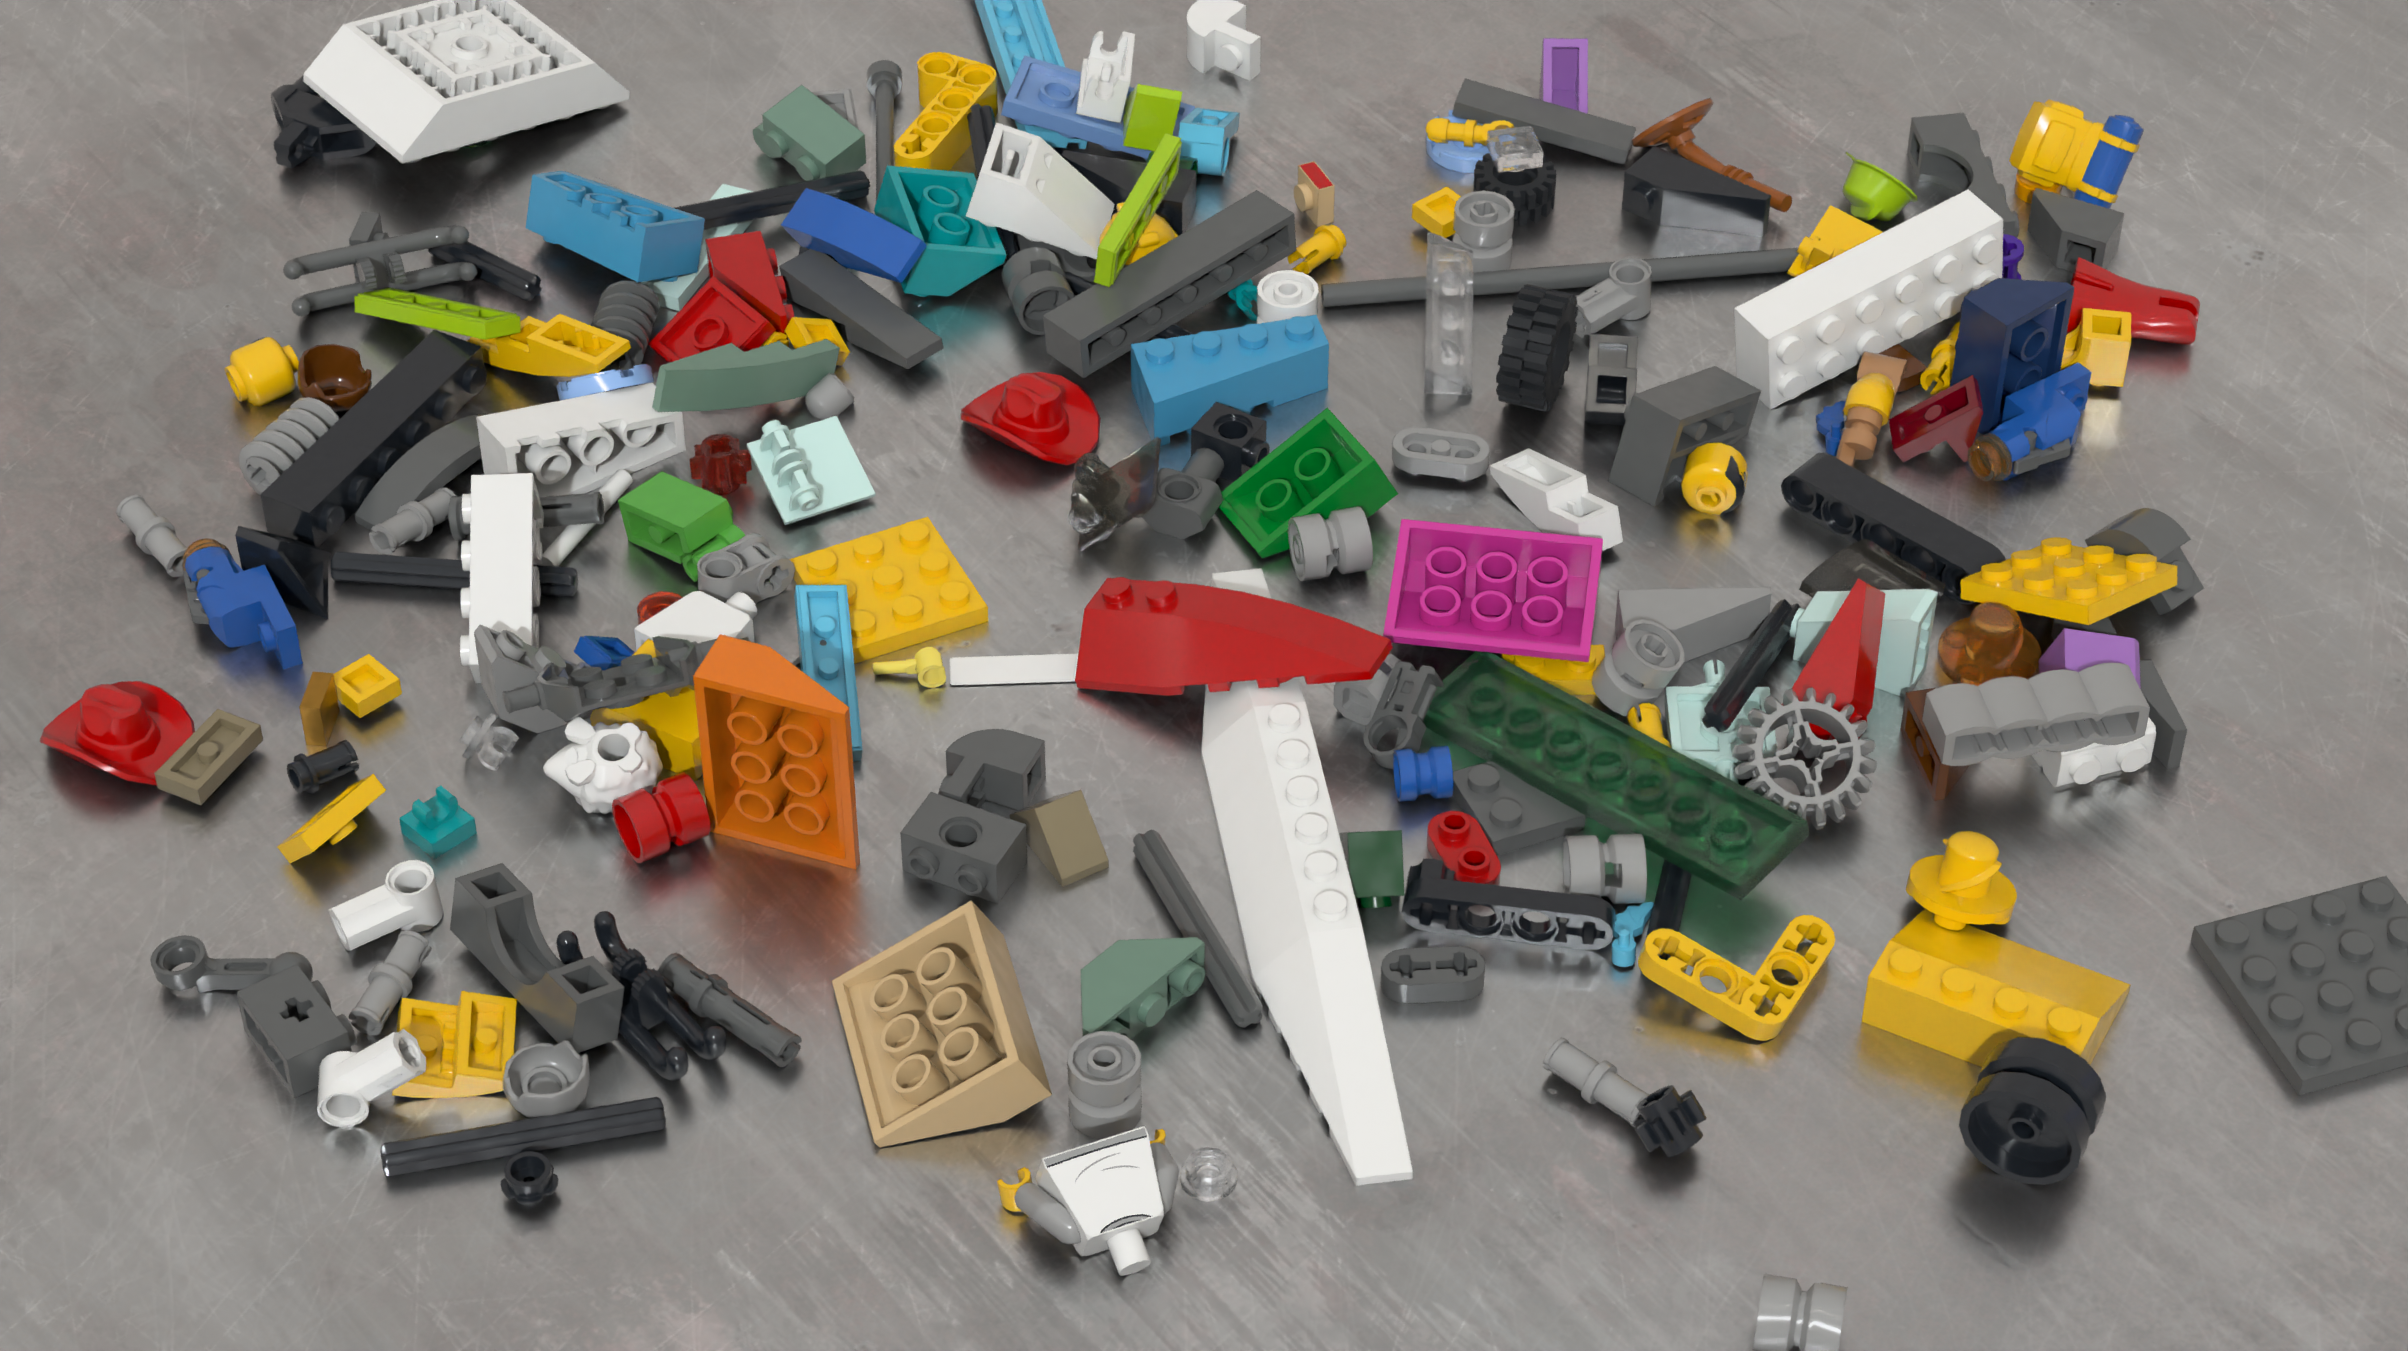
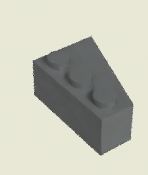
M1713 366L1634 394L1624 411L1626 421L1608 481L1655 507L1664 500V488L1675 480L1681 483L1687 458L1697 447L1706 443L1719 442L1732 446L1748 434L1761 390L1717 366Z

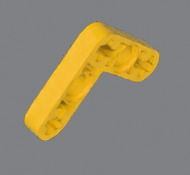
M1813 915L1795 917L1788 924L1756 974L1752 975L1685 935L1672 929L1661 928L1647 935L1638 956V966L1643 975L1683 1000L1747 1037L1767 1041L1775 1038L1781 1032L1821 971L1834 946L1835 935L1830 925L1821 918ZM1805 939L1811 940L1813 944L1806 952L1805 957L1796 952L1800 943ZM1663 952L1671 956L1667 961L1659 957ZM1688 965L1693 967L1690 976L1685 973ZM1784 969L1789 971L1796 977L1798 984L1790 986L1780 983L1772 975V970ZM1704 976L1715 977L1724 983L1727 991L1722 993L1712 992L1702 985L1700 978ZM1766 997L1774 1003L1770 1012L1763 1017L1755 1012L1758 1011Z

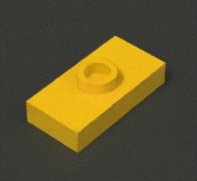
M374 774L350 785L278 845L277 848L288 862L292 863L313 853L327 840L332 845L338 843L357 828L358 825L353 818L383 794L386 789Z

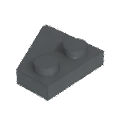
M1497 759L1453 771L1454 799L1464 813L1471 815L1478 821L1496 855L1585 830L1586 814L1581 808Z

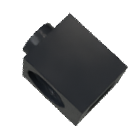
M1215 402L1191 428V456L1200 448H1209L1220 455L1224 463V469L1219 477L1234 482L1269 454L1270 446L1266 442V421Z

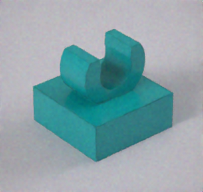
M441 785L436 788V795L424 803L419 799L413 802L412 810L399 818L402 834L434 860L477 833L475 818L458 805L457 798Z

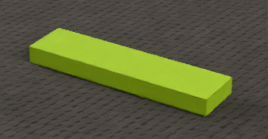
M1167 133L1164 135L1098 247L1095 283L1107 287L1114 284L1178 174L1182 147L1181 138Z
M394 288L364 292L354 296L355 312L484 340L521 333L520 316H517L516 313Z

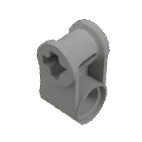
M752 533L718 551L707 553L699 559L697 563L698 591H702L724 603L735 593L742 592L748 595L756 604L768 597H773L783 592L794 577L795 567L793 562L786 556L776 555L772 552L768 541L763 536Z

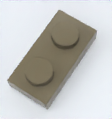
M217 709L154 773L158 789L202 805L263 741L261 725Z

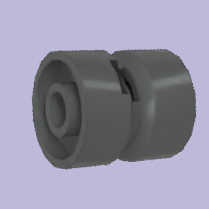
M1032 247L1012 255L1004 265L1001 273L1002 283L1012 302L1020 324L1024 330L1032 334L1045 335L1043 315L1075 297L1058 258L1046 248Z

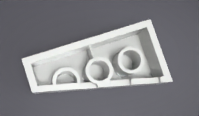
M653 383L478 416L476 420L484 475L533 473L539 497L586 494L604 486L619 469L632 474L685 451L682 412H658L652 408L656 386Z
M533 473L471 475V494L462 495L463 523L470 524V540L462 541L461 560L463 571H470V587L461 588L462 618H469V635H461L460 657L462 666L470 667L475 684L481 683L474 631L480 624L500 633L503 630H508L521 638L524 643L539 648V620L537 613L533 614V607H539L541 587L538 567L533 565L542 564V542H540L539 528H543L544 512Z

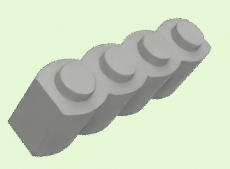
M2103 663L2088 667L2080 672L2052 670L2037 674L2029 679L2009 676L1995 678L1978 686L1966 683L1944 685L1926 693L1922 720L1941 763L1949 766H1966L1985 761L1991 757L2001 759L2023 758L2036 754L2043 749L2052 752H2067L2084 748L2094 742L2102 745L2128 743L2145 736L2150 707L2129 665Z

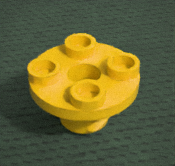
M1973 831L1957 832L1950 836L1949 839L1942 840L1946 845L1944 855L1924 857L1912 865L1906 884V892L1921 906L1934 913V921L1939 926L1950 930H1961L1965 928L1966 924H2006L2011 920L2017 892L2012 882L1998 871L2002 865L1997 860L1999 849L1996 843L1989 837Z

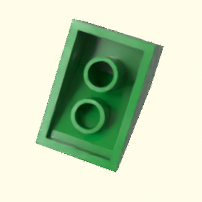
M1326 408L1221 492L1223 501L1218 508L1259 556L1265 558L1289 549L1288 522L1292 517L1318 513L1324 519H1328L1333 510L1359 506L1364 511L1366 518H1369L1398 495V493L1376 460L1337 417Z

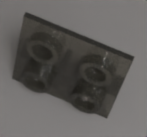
M1159 437L1148 442L1110 468L1093 453H1086L1075 462L1074 471L1076 479L1072 483L1071 510L1069 511L1068 520L1074 530L1080 533L1078 549L1081 552L1097 541L1108 539L1117 528L1134 517L1140 518L1152 508L1155 503L1161 445Z

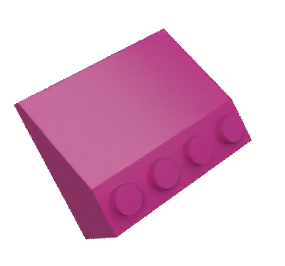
M1401 519L1383 637L1390 639L1391 643L1589 662L1599 593L1603 538Z

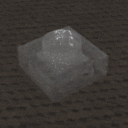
M1532 126L1487 131V148L1498 172H1519L1524 169L1543 166V150Z

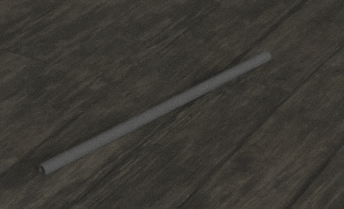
M1798 248L1642 260L1646 261L1651 267V282L1788 272L1799 253H1797ZM1614 262L1321 284V299L1323 307L1516 293L1521 288H1524L1526 284L1552 290L1593 287L1609 278V269Z

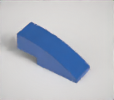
M808 188L803 191L781 224L801 247L829 254L843 267L899 283L904 281L927 246L918 237L866 210Z

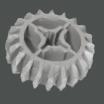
M1813 687L1807 688L1803 701L1798 700L1797 694L1792 688L1785 690L1783 705L1777 698L1772 695L1768 696L1764 701L1766 713L1756 708L1749 712L1747 718L1752 726L1741 725L1739 727L1737 737L1744 743L1735 745L1732 750V757L1744 761V763L1735 767L1733 771L1734 777L1738 779H1751V781L1743 786L1741 790L1742 796L1748 798L1759 794L1761 798L1754 810L1756 813L1761 814L1765 812L1769 805L1776 809L1772 820L1775 825H1780L1786 814L1792 815L1794 830H1802L1806 816H1810L1812 825L1817 830L1824 828L1826 813L1836 823L1843 821L1846 816L1843 805L1849 809H1858L1862 800L1857 792L1868 793L1873 785V782L1864 774L1874 773L1877 768V761L1864 756L1873 752L1876 747L1875 741L1871 739H1858L1868 728L1866 721L1861 720L1853 724L1848 721L1854 712V707L1850 704L1844 706L1840 712L1832 708L1836 702V695L1834 693H1829L1823 704L1816 702L1817 694ZM1809 723L1822 727L1834 736L1835 739L1822 740L1817 738L1812 733ZM1787 724L1789 729L1786 737L1788 747L1775 751L1773 757L1763 758L1762 748L1764 739L1776 728ZM1799 748L1803 750L1806 758H1815L1810 769L1806 768L1803 760H1794ZM1845 760L1846 773L1844 781L1834 790L1822 795L1820 785L1823 781L1821 771L1833 767L1836 761ZM1787 778L1792 780L1797 785L1800 796L1784 790L1773 779Z

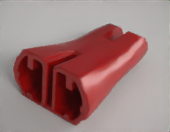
M2078 257L2071 280V285L2075 288L2067 334L2075 330L2080 324L2083 308L2131 312V338L2190 345L2195 341L2200 310L2198 298L2182 292L2147 286L2131 281Z

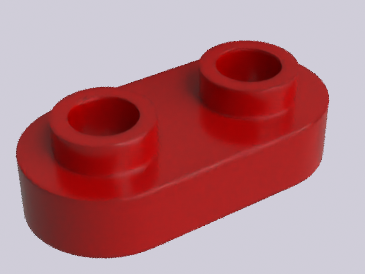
M1446 811L1434 816L1430 820L1427 829L1428 851L1433 859L1443 861L1447 868L1455 871L1456 881L1500 885L1501 863L1480 824L1474 817L1460 811Z

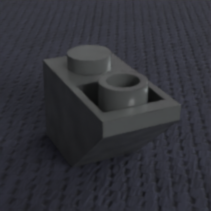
M2036 188L2032 197L2028 231L2057 268L2074 272L2077 259L2081 257L2107 269L2118 251L2124 213Z

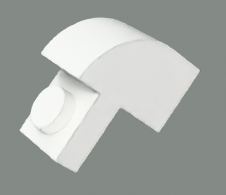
M1235 0L1196 1L1187 13V58L1190 64L1203 74L1216 66L1248 81H1251L1260 73L1261 37L1246 31V5Z

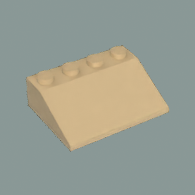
M972 900L832 980L874 1143L881 1148L1005 1122L1052 1095L1005 937Z

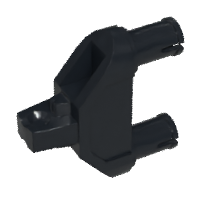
M303 76L292 85L279 86L271 93V103L275 119L281 132L274 141V150L277 153L276 161L279 165L292 169L311 156L321 160L354 157L365 154L378 144L304 83Z

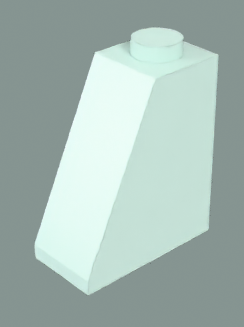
M1930 589L1880 590L1885 593L1875 688L1905 698L1906 692L1913 691L1926 670L1938 592ZM1817 591L1806 609L1799 608L1790 627V637L1796 638L1793 660L1807 664L1850 591Z

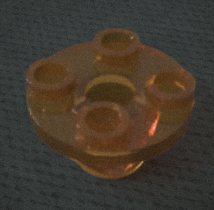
M2000 602L1982 603L1973 609L1970 617L1949 625L1941 634L1937 649L1938 663L1943 672L1953 680L1952 684L1966 683L1978 686L1995 678L2009 676L2029 679L2037 675L2039 659L2041 658V649L2038 641L2022 626L2018 613L2010 606Z

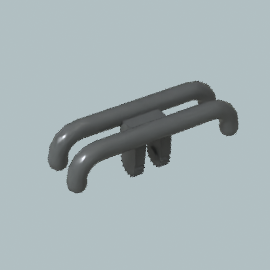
M460 225L444 226L318 252L289 260L284 265L283 272L291 280H296L306 274L353 264L357 266L360 279L358 283L320 290L297 297L292 303V311L297 316L303 317L313 311L354 303V296H357L359 293L385 288L410 291L454 281H471L476 277L477 269L470 262L448 263L405 272L400 254L443 245L464 244L469 239V232Z

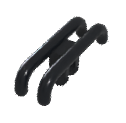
M608 911L599 912L594 919L596 937L605 956L613 965L612 970L614 972L612 975L624 986L618 1032L660 1076L670 1081H678L687 1074L689 1058L686 1050L682 1047H672L667 1051L648 1031V1029L664 1020L703 1059L716 1060L723 1055L726 1050V1034L724 1030L719 1026H712L705 1031L667 991V987L664 984L666 981L660 972L654 968L652 970L647 968L645 964L647 961L635 948L633 950L631 948L627 949L619 935L614 915ZM568 930L562 931L556 940L561 962L567 965L584 959L576 934Z

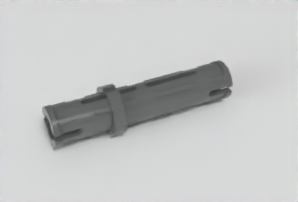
M679 953L670 954L661 963L658 971L664 977L666 987L689 1003L691 1011L699 1017H710L712 1020H715L745 1043L763 1053L779 1067L787 1066L797 1056L801 1048L799 1043L802 1042L800 1036L781 1026L773 1018L732 992L728 988V983L725 979L717 974L709 975L703 972Z

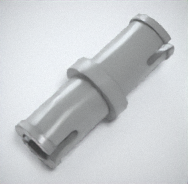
M442 487L419 502L410 501L399 507L395 516L371 528L372 532L369 533L370 542L377 552L382 555H389L411 540H423L430 536L433 527L449 519V502L451 497L456 495L450 489Z
M136 494L126 497L118 505L116 514L120 521L125 523L136 535V544L144 553L153 555L170 576H182L183 571L186 570V558L193 552L186 548L176 537L175 527L165 517H158L142 496Z
M411 930L402 931L383 964L374 966L368 976V988L348 1016L352 1020L351 1024L357 1030L367 1035L380 1034L384 1023L397 1002L401 1001L402 998L408 997L413 988L412 978L432 950L431 946H428L429 941L424 936Z
M1561 1037L1548 1050L1543 1061L1544 1069L1553 1072L1579 1089L1582 1099L1594 1105L1599 1102L1636 1128L1634 1122L1643 1118L1637 1106L1650 1094L1645 1093L1616 1074L1617 1068L1610 1062L1604 1060L1599 1063L1570 1044L1565 1038Z

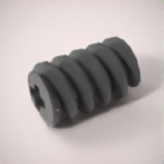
M619 281L609 285L602 292L591 326L629 340L631 349L600 372L614 369L627 370L632 369L635 365H641L660 309L659 298L646 285L635 281Z

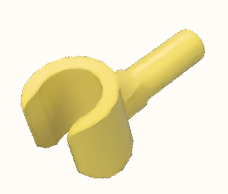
M933 647L920 649L916 653L915 659L873 663L874 675L917 674L919 683L928 688H936L946 682L941 654Z

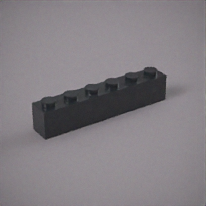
M433 330L260 494L267 532L290 537L319 548L359 509L372 488L398 459L422 439L443 427L447 422H450L465 404L482 391L487 384V372L484 367L482 346Z

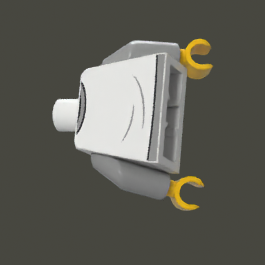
M1142 1126L1042 1158L1035 1177L1037 1185L1032 1183L1031 1173L1025 1167L1017 1170L1018 1184L1009 1185L1004 1183L1002 1179L997 1180L1001 1203L1005 1209L1013 1212L1023 1211L1062 1243L1073 1244L1081 1256H1089L1109 1249L1119 1275L1124 1276L1141 1271L1151 1264V1259L1142 1238L1156 1233L1164 1214L1172 1208L1179 1168L1165 1146V1131L1163 1129H1156L1155 1140L1149 1141L1146 1127Z

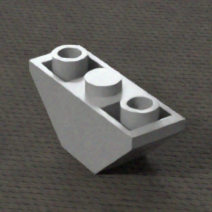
M480 624L474 631L481 684L498 717L538 734L567 725L568 723L548 709L542 710L538 705L512 713L507 712L503 700V691L533 685V682L537 681V676L548 663L554 664L556 675L560 678L566 677L567 679H571L570 674L573 671L591 666L584 662H580L578 665L569 662L549 647L542 646L538 649L526 644L521 638L508 630H503L500 633Z

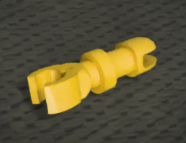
M1433 118L1425 127L1428 138L1433 142L1448 143V140L1464 142L1466 147H1474L1475 143H1481L1492 150L1502 148L1504 152L1510 151V147H1512L1510 141L1500 142L1494 136L1496 137L1502 131H1507L1511 134L1515 132L1514 125L1503 120L1493 121L1491 124L1477 125L1476 120L1467 119L1464 124L1453 123L1445 118Z

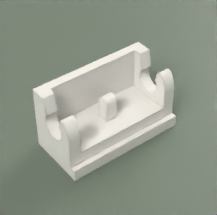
M1103 31L1095 34L1092 39L1088 59L1083 58L1076 114L1117 123L1121 122L1131 80L1134 33L1123 31L1117 43L1118 48L1112 52L1105 51L1101 47L1104 41Z

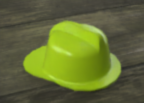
M1847 151L1845 152L1852 159L1853 163L1843 186V194L1851 203V214L1854 217L1868 221L1873 218L1880 221H1890L1909 202L1918 201L1917 195L1897 178L1881 168L1866 161L1858 160Z

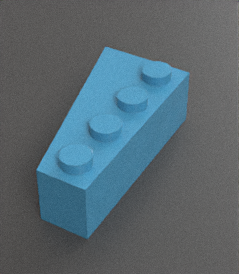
M563 170L532 174L526 229L543 236L544 241L564 246L636 282L650 280L674 282L677 281L680 275L698 272L705 218Z
M1317 315L1304 317L1296 316L1286 320L1260 324H1247L1242 327L1223 330L1202 331L1197 334L1166 339L1159 338L1131 344V390L1153 447L1157 448L1169 444L1170 435L1185 430L1191 435V428L1215 402L1251 415V410L1257 405L1267 403L1276 407L1328 389L1329 342Z

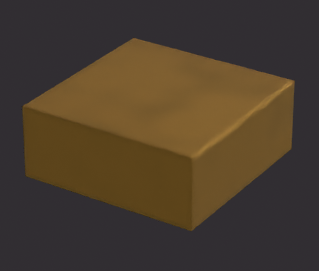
M312 672L299 708L306 745L327 746L340 712L333 673Z

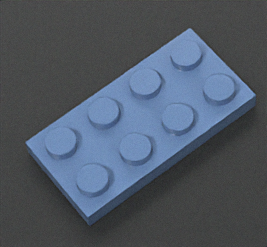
M1024 56L1004 100L1002 116L1012 118L1023 125H1036L1056 131L1067 138H1079L1096 143L1110 151H1123L1143 157L1145 160L1148 159L1150 150L1123 146V114L1120 123L1076 114L1081 72ZM1129 87L1127 97L1130 95L1134 88ZM1180 103L1173 136L1179 137L1180 122L1195 109V106Z

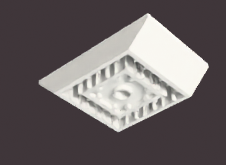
M434 0L345 23L303 74L304 83L402 164L418 162L424 157L445 151H456L463 146L473 143L495 140L499 136L519 130H530L537 125L558 119H569L576 114L593 109H604L611 104L629 100L630 91L599 65L515 0Z

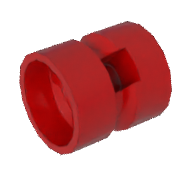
M680 772L659 781L657 786L653 787L652 794L643 788L616 798L612 802V813L619 836L626 850L637 863H643L667 853L671 841L681 846L706 837L711 831L710 819L703 797L692 778L685 772Z

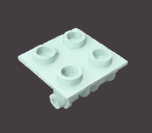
M837 416L791 430L786 425H781L779 420H772L762 427L764 434L761 439L746 444L785 525L869 499L876 495Z

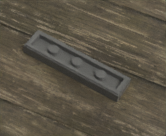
M1466 78L1455 100L1452 112L1454 116L1476 120L1481 124H1491L1493 121L1499 120L1508 121L1514 125V133L1620 164H1625L1632 144L1631 141L1636 131V127Z

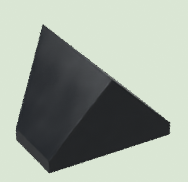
M238 526L235 537L243 571L265 565L284 603L329 619L328 561L331 552L290 537Z

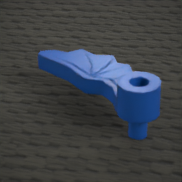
M1843 400L1836 402L1833 406L1824 407L1823 412L1816 415L1817 430L1825 435V451L1832 456L1837 454L1843 432L1841 429L1844 428L1843 409L1845 401Z

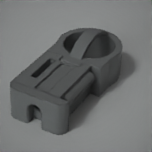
M1398 662L1395 664L1374 715L1365 728L1363 736L1365 747L1380 766L1393 769L1394 750L1412 749L1416 753L1419 752L1421 740L1427 728L1423 721L1437 690L1436 686L1444 687L1443 681L1433 667L1422 665L1420 670L1417 671L1412 663ZM1399 728L1395 748L1390 751H1378V743L1382 736L1390 730Z

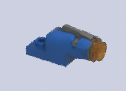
M2078 362L2006 396L2002 424L1978 437L1974 445L1968 450V462L1973 473L1982 481H2007L2024 472L2036 469L2039 465L2068 457L2071 446L2077 440L2081 417L2080 412L2085 410L2088 400L2087 395L2091 371Z
M209 538L193 542L186 549L182 563L193 623L209 624L214 634L230 648L246 646L261 641L266 653L275 652L283 670L303 664L296 625L266 566L261 565L243 571L234 561L230 550L225 545Z

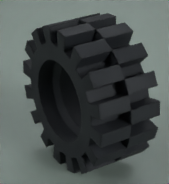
M1510 147L1509 153H1504L1501 148L1495 150L1494 156L1489 153L1485 154L1482 161H1477L1474 169L1473 192L1491 191L1506 196L1513 203L1515 208L1514 220H1518L1519 226L1527 225V219L1529 218L1534 223L1541 221V215L1547 217L1551 213V208H1554L1556 170H1554V164L1551 161L1546 162V156L1540 153L1533 157V150L1525 149L1523 154L1517 153L1518 148Z

